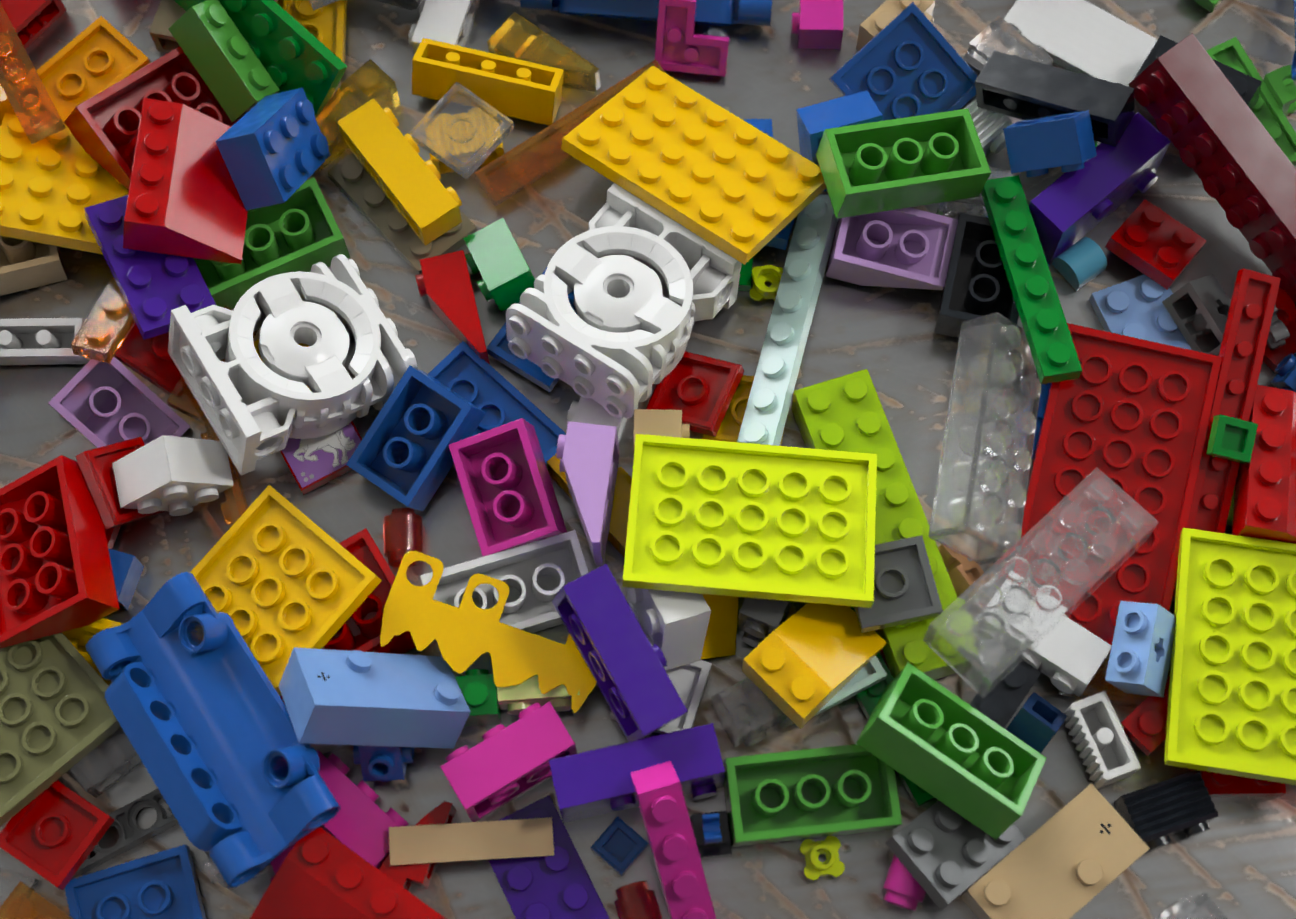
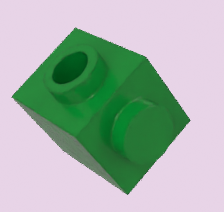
M471 669L465 671V676H455L470 709V714L464 727L502 724L501 710L497 699V687L494 683L493 674H489L487 669Z

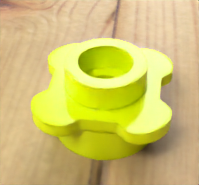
M773 265L754 267L752 269L753 288L750 289V297L757 302L762 299H773L775 301L784 268ZM769 281L772 283V285L770 287L765 286V282Z
M827 836L822 841L814 842L811 839H806L801 843L800 852L805 856L806 865L803 872L807 879L815 881L819 877L828 875L839 877L842 875L845 866L839 858L838 850L841 843L838 838ZM820 854L826 856L824 862L819 861L818 856Z

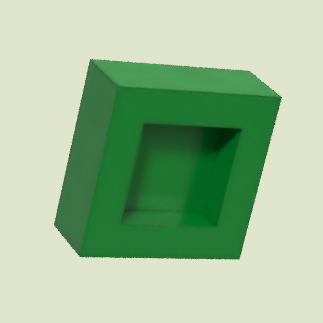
M1221 414L1214 416L1206 455L1242 464L1250 463L1258 424Z

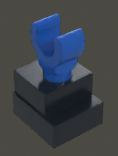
M727 811L692 814L690 822L700 859L732 856Z

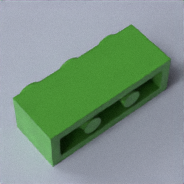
M206 0L192 6L168 28L232 122L242 118L265 96L276 94L279 91L269 73L218 0Z

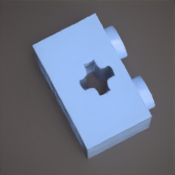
M1120 601L1105 681L1125 693L1164 698L1172 654L1176 616L1159 604Z

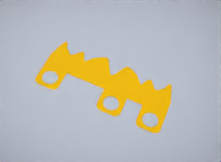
M409 551L403 556L383 610L381 647L387 645L394 635H401L405 631L410 632L418 651L424 650L435 639L437 640L442 658L459 674L471 666L482 654L488 652L492 659L493 677L496 687L519 685L532 676L538 675L539 688L542 694H546L552 689L564 685L568 694L572 696L571 708L573 712L576 713L580 709L597 682L570 634L564 645L499 622L509 595V586L504 581L480 573L470 577L459 608L434 600L433 597L444 569L443 563L437 558L417 551ZM415 561H424L432 568V579L424 586H415L407 579V568ZM480 584H491L497 589L499 599L494 607L482 609L473 602V591Z

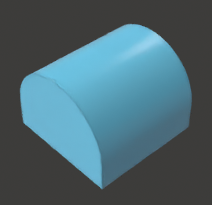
M1084 237L1053 260L1052 265L1077 291L1106 269L1107 259L1095 241Z

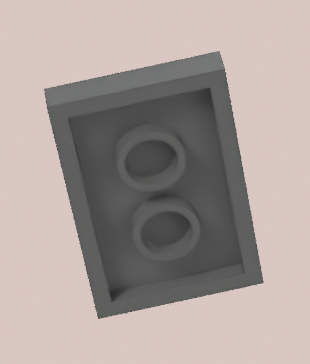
M938 800L886 842V845L939 909L942 910L1027 838L1013 823L999 838L994 839Z

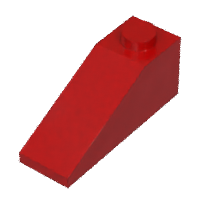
M464 250L420 259L422 274L415 275L420 297L428 296L432 311L460 342L464 341L480 359H484L490 364Z

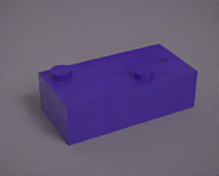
M1139 112L1133 116L1116 147L1100 143L1096 146L1097 156L1084 162L1085 167L1083 169L1065 172L1030 201L1029 209L1049 266L1057 256L1077 243L1138 190L1144 193L1157 181L1156 171L1171 142Z
M607 564L562 586L552 600V603L595 678L600 691L628 742L640 740L688 712L664 669L667 666V661L663 652L657 644H650Z
M714 723L549 760L563 823L638 807L639 804L630 773L671 761L684 796L692 794L693 799L697 800L716 795L717 788L723 787L725 769Z

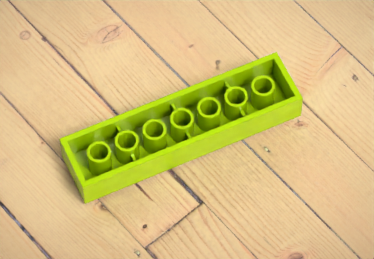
M868 369L794 390L791 410L806 448L877 454L875 545L920 535L923 537L943 613L941 617L875 630L887 642L882 650L893 678L896 677L907 663H910L933 680L973 668L980 656L979 650Z

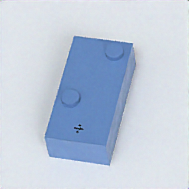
M294 647L278 685L299 743L454 749L470 714V709L451 667L441 656Z

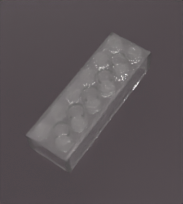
M998 312L961 323L928 535L929 538L980 565L1018 559L1042 386L1024 329Z
M1096 467L930 623L923 641L984 698L1147 541L1159 521Z

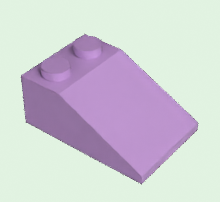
M911 207L839 218L825 276L861 286L943 290L958 219Z
M104 347L48 402L51 408L96 448L137 437H142L146 445L162 435L181 437L191 427Z
M568 421L566 435L559 434L557 458L560 459L559 470L560 472H565L567 485L596 566H602L605 562L620 457L617 427Z

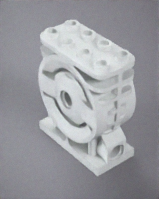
M613 183L607 190L605 205L589 221L588 231L573 237L562 245L550 260L545 275L541 274L535 279L534 288L525 289L520 296V304H512L507 309L506 336L509 342L508 347L517 357L528 359L538 365L549 377L559 378L572 386L578 395L598 402L612 416L616 418H631L634 415V409H638V402H644L650 396L652 384H660L664 377L682 359L690 339L694 321L713 319L722 307L729 309L737 300L742 263ZM573 290L574 306L577 314L572 309L568 299V294Z
M343 254L332 258L330 269L325 263L318 262L312 265L311 272H287L258 282L245 292L237 302L234 310L217 305H211L190 313L186 305L171 310L168 353L240 475L255 470L257 460L285 449L289 438L308 439L325 436L342 429L356 417L366 416L371 405L375 409L381 410L409 365L417 368L413 352L409 348L405 349L399 340L395 324L390 318H385L379 308L376 294L371 288L367 289L361 280L355 261L348 259ZM261 328L259 352L262 360L258 356L253 342V332ZM355 339V354L348 367L356 376L352 380L344 364L349 350V341ZM299 343L307 344V345H309V347H303V346H300V345H298V344H299Z

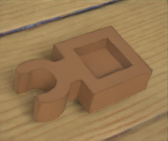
M953 539L948 544L944 542L938 547L945 567L949 570L948 574L957 597L964 601L969 608L989 600L998 592L976 560L969 561L966 558L963 547L956 539Z

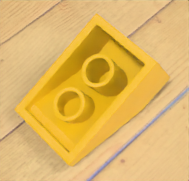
M807 603L773 630L743 659L742 672L801 729L886 646L887 642L875 631L861 633L857 615L849 606Z

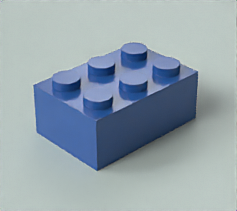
M303 88L265 96L215 141L246 210L285 203L331 155L328 141L321 133L316 121L313 105L307 99Z
M409 365L346 465L405 506L424 511L454 464L449 444L471 437L486 412L426 372Z

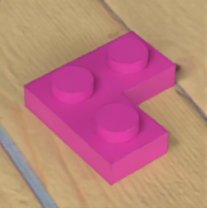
M659 0L654 67L666 71L725 77L730 37L694 34L697 0Z

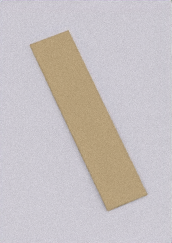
M552 818L389 827L390 865L554 855Z

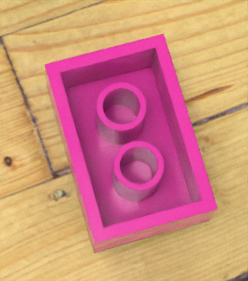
M521 418L449 444L483 557L567 532L535 428L529 422Z
M550 701L543 706L539 703L530 705L518 714L519 720L506 728L503 724L493 727L482 736L484 741L470 749L468 746L456 749L446 757L447 763L440 766L472 822L481 820L552 777L549 760L577 754L573 739Z

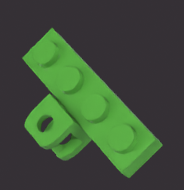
M1237 37L1206 50L1212 59L1262 81L1259 98L1252 112L1291 163L1296 166V132L1287 119V116L1296 112V85L1292 79H1287L1291 78L1292 65L1274 70L1266 74L1264 79H1262Z

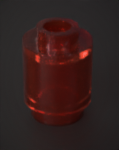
M396 508L391 510V515L383 518L384 556L388 558V565L390 567L399 568L403 556L409 551H417L424 554L423 517L415 514L414 509ZM420 561L411 563L408 568L418 566Z
M646 880L634 882L615 890L617 900L614 901L619 919H662L654 889H649Z

